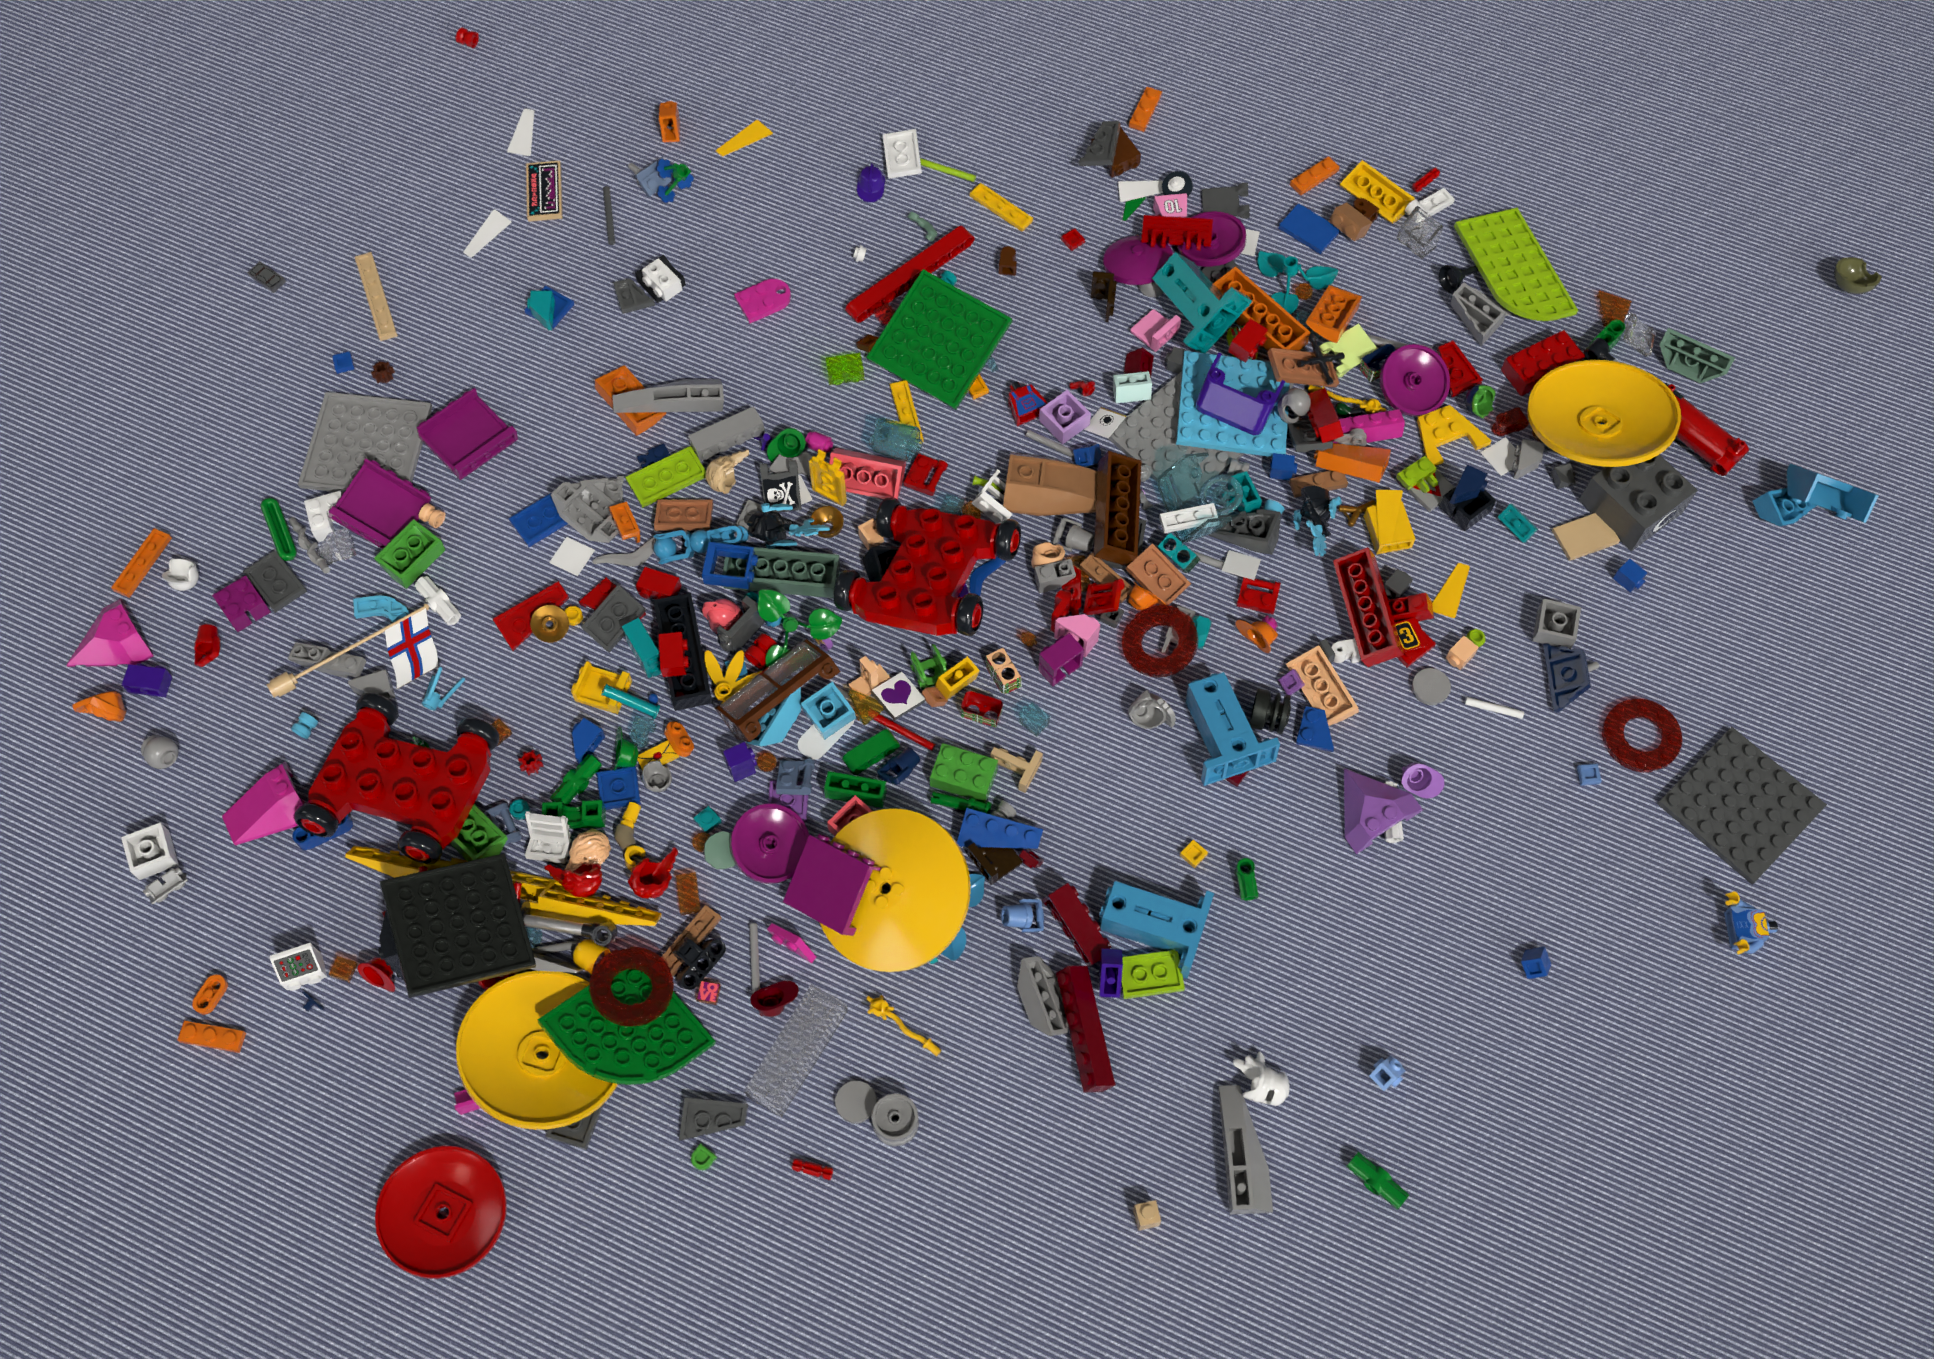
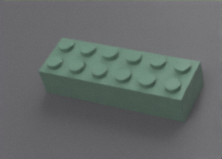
M754 547L755 555H758L757 566H753L754 581L750 583L749 589L724 586V589L758 592L761 589H769L781 594L833 598L835 582L840 571L839 555ZM725 557L722 575L744 578L748 560Z

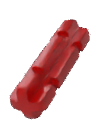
M1436 167L1432 168L1430 172H1427L1413 183L1412 189L1415 192L1421 191L1422 188L1439 176L1440 171Z
M795 1158L792 1163L794 1171H803L805 1174L816 1177L822 1176L827 1180H831L834 1170L828 1166L824 1168L820 1164L809 1161L803 1162L802 1159Z

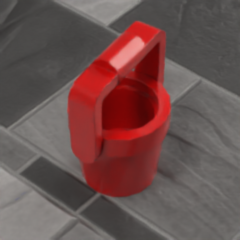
M205 624L198 628L196 641L194 642V664L196 666L203 667L219 655L220 639L218 628L214 625Z

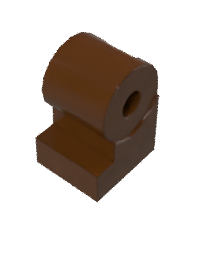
M1358 198L1354 201L1353 208L1372 222L1377 219L1379 213L1377 206L1364 198Z
M1005 246L1000 254L999 274L1016 276V250L1011 246Z

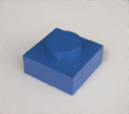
M350 351L332 356L337 374L355 370Z

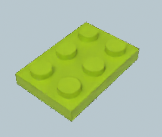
M1170 950L1123 957L1121 981L1123 999L1184 991L1185 986L1181 968H1178L1180 963L1178 952Z

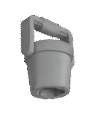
M1063 518L1054 534L1053 544L1060 545L1058 542L1062 537L1066 522L1074 525L1067 534L1066 547L1063 546L1064 550L1072 552V549L1089 552L1094 545L1095 535L1082 529L1081 523Z

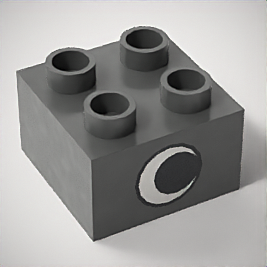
M1659 454L1650 460L1634 465L1605 467L1590 479L1579 501L1592 514L1596 513L1617 534L1620 541L1630 551H1633L1681 515L1698 490Z

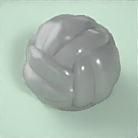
M1141 464V482H1145L1151 476L1152 469L1148 464Z

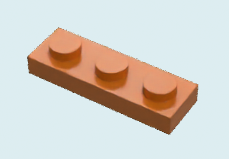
M1146 87L1129 122L1130 128L1145 132L1162 96V91Z
M1328 156L1292 179L1290 186L1301 196L1337 173L1340 166Z
M184 1021L177 1041L240 1053L246 1032Z

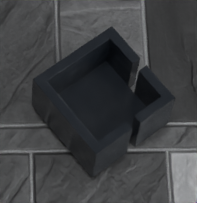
M1455 486L1443 496L1439 507L1450 518L1454 516L1453 521L1466 531L1492 511L1496 500L1484 490V492L1480 491L1476 498L1451 504L1450 500L1456 489Z

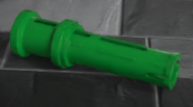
M935 791L932 793L931 804L966 811L967 807L990 814L991 802L984 803L976 801L975 798L967 800Z

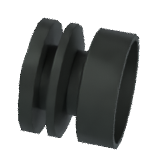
M1258 688L1249 723L1251 728L1262 730L1265 722L1269 723V732H1273L1274 725L1276 724L1278 725L1277 734L1282 735L1290 716L1291 695L1285 694L1283 702H1280L1281 693H1277L1275 699L1270 700L1271 691Z

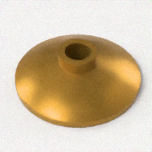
M545 605L538 608L532 615L531 630L535 637L543 642H557L567 634L569 619L561 608L554 605ZM549 621L552 622L553 627L548 628L546 626V623Z

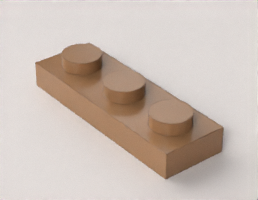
M1326 471L1290 478L1289 481L1294 498L1300 497L1301 488L1307 486H1319L1330 491L1346 488L1348 485L1345 474L1336 471Z
M1093 552L1080 564L1079 568L1098 584L1122 579L1125 585L1124 589L1121 590L1120 604L1125 601L1133 589L1130 584L1100 558L1094 557Z

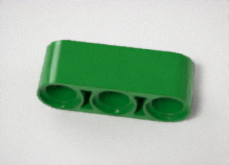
M1620 320L1611 321L1594 340L1596 338L1605 340L1609 345V350H1611L1620 340L1625 330V324Z
M885 729L847 752L842 757V760L852 774L857 775L895 752L900 747V744L891 731Z

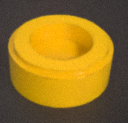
M570 606L564 610L568 616L569 625L575 626L581 623L583 614L579 607Z

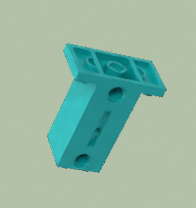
M1177 252L1169 257L1168 261L1152 278L1195 327L1187 334L1183 342L1201 353H1206L1253 302L1248 296L1233 287L1223 295L1194 262Z

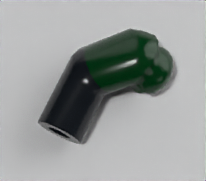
M1338 402L1335 405L1336 412L1344 418L1362 415L1360 407L1351 409L1343 402Z

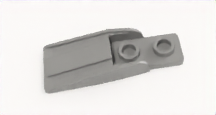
M533 952L536 967L531 968L532 970L578 973L584 970L575 964Z

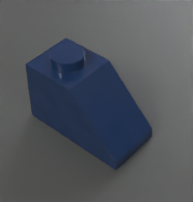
M1467 465L1450 503L1456 504L1473 499L1478 496L1480 491L1484 492L1488 483L1485 480L1488 473Z

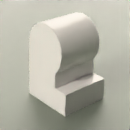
M1355 638L1339 641L1332 645L1331 648L1335 653V663H1342L1346 659H1351V663L1360 661Z

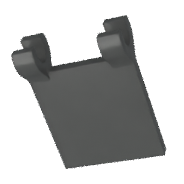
M1241 183L1235 187L1202 189L1203 213L1217 211L1243 219L1250 218L1249 205L1239 207V196H1248V183Z

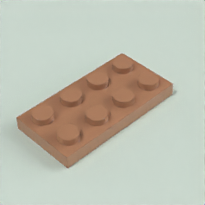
M1270 348L1267 352L1277 382L1284 380L1286 383L1335 388L1339 384L1332 361L1326 362L1329 369L1328 373L1334 381L1331 385H1327L1326 377L1322 373L1319 364H1308L1304 367L1297 366L1298 360L1305 361L1316 357L1313 352Z

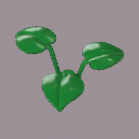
M759 590L757 607L760 617L768 622H775L781 617L782 625L785 629L784 647L775 644L769 648L766 653V667L791 650L787 649L788 634L795 631L798 625L811 628L810 634L817 640L830 638L841 626L842 618L826 608H818L811 612L808 618L810 625L800 620L797 621L796 617L792 614L783 615L790 610V602L787 597L774 590Z

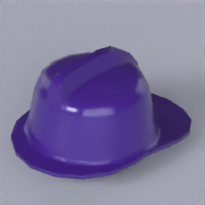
M873 163L861 170L857 183L859 198L869 203L876 202L883 196L885 176Z

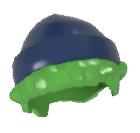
M1478 384L1471 388L1464 399L1468 412L1480 418L1488 416L1489 412L1493 411L1492 404L1496 391L1485 384Z

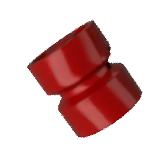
M761 633L754 641L755 645H750L744 652L745 658L758 669H763L766 666V653L771 646L777 644L771 637Z

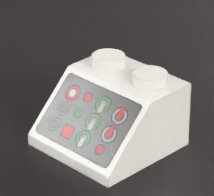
M311 943L269 956L279 982L286 990H297L302 985L308 983L315 984L327 977L323 956Z

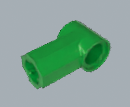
M1249 858L1241 859L1235 868L1240 899L1244 901H1250L1259 897L1254 873L1255 864ZM1240 866L1248 867L1250 872H1242Z

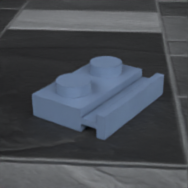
M660 157L634 175L647 197L656 193L659 186H666L675 179L673 172L669 178L660 177L656 168L659 166L658 161L664 159L663 157Z

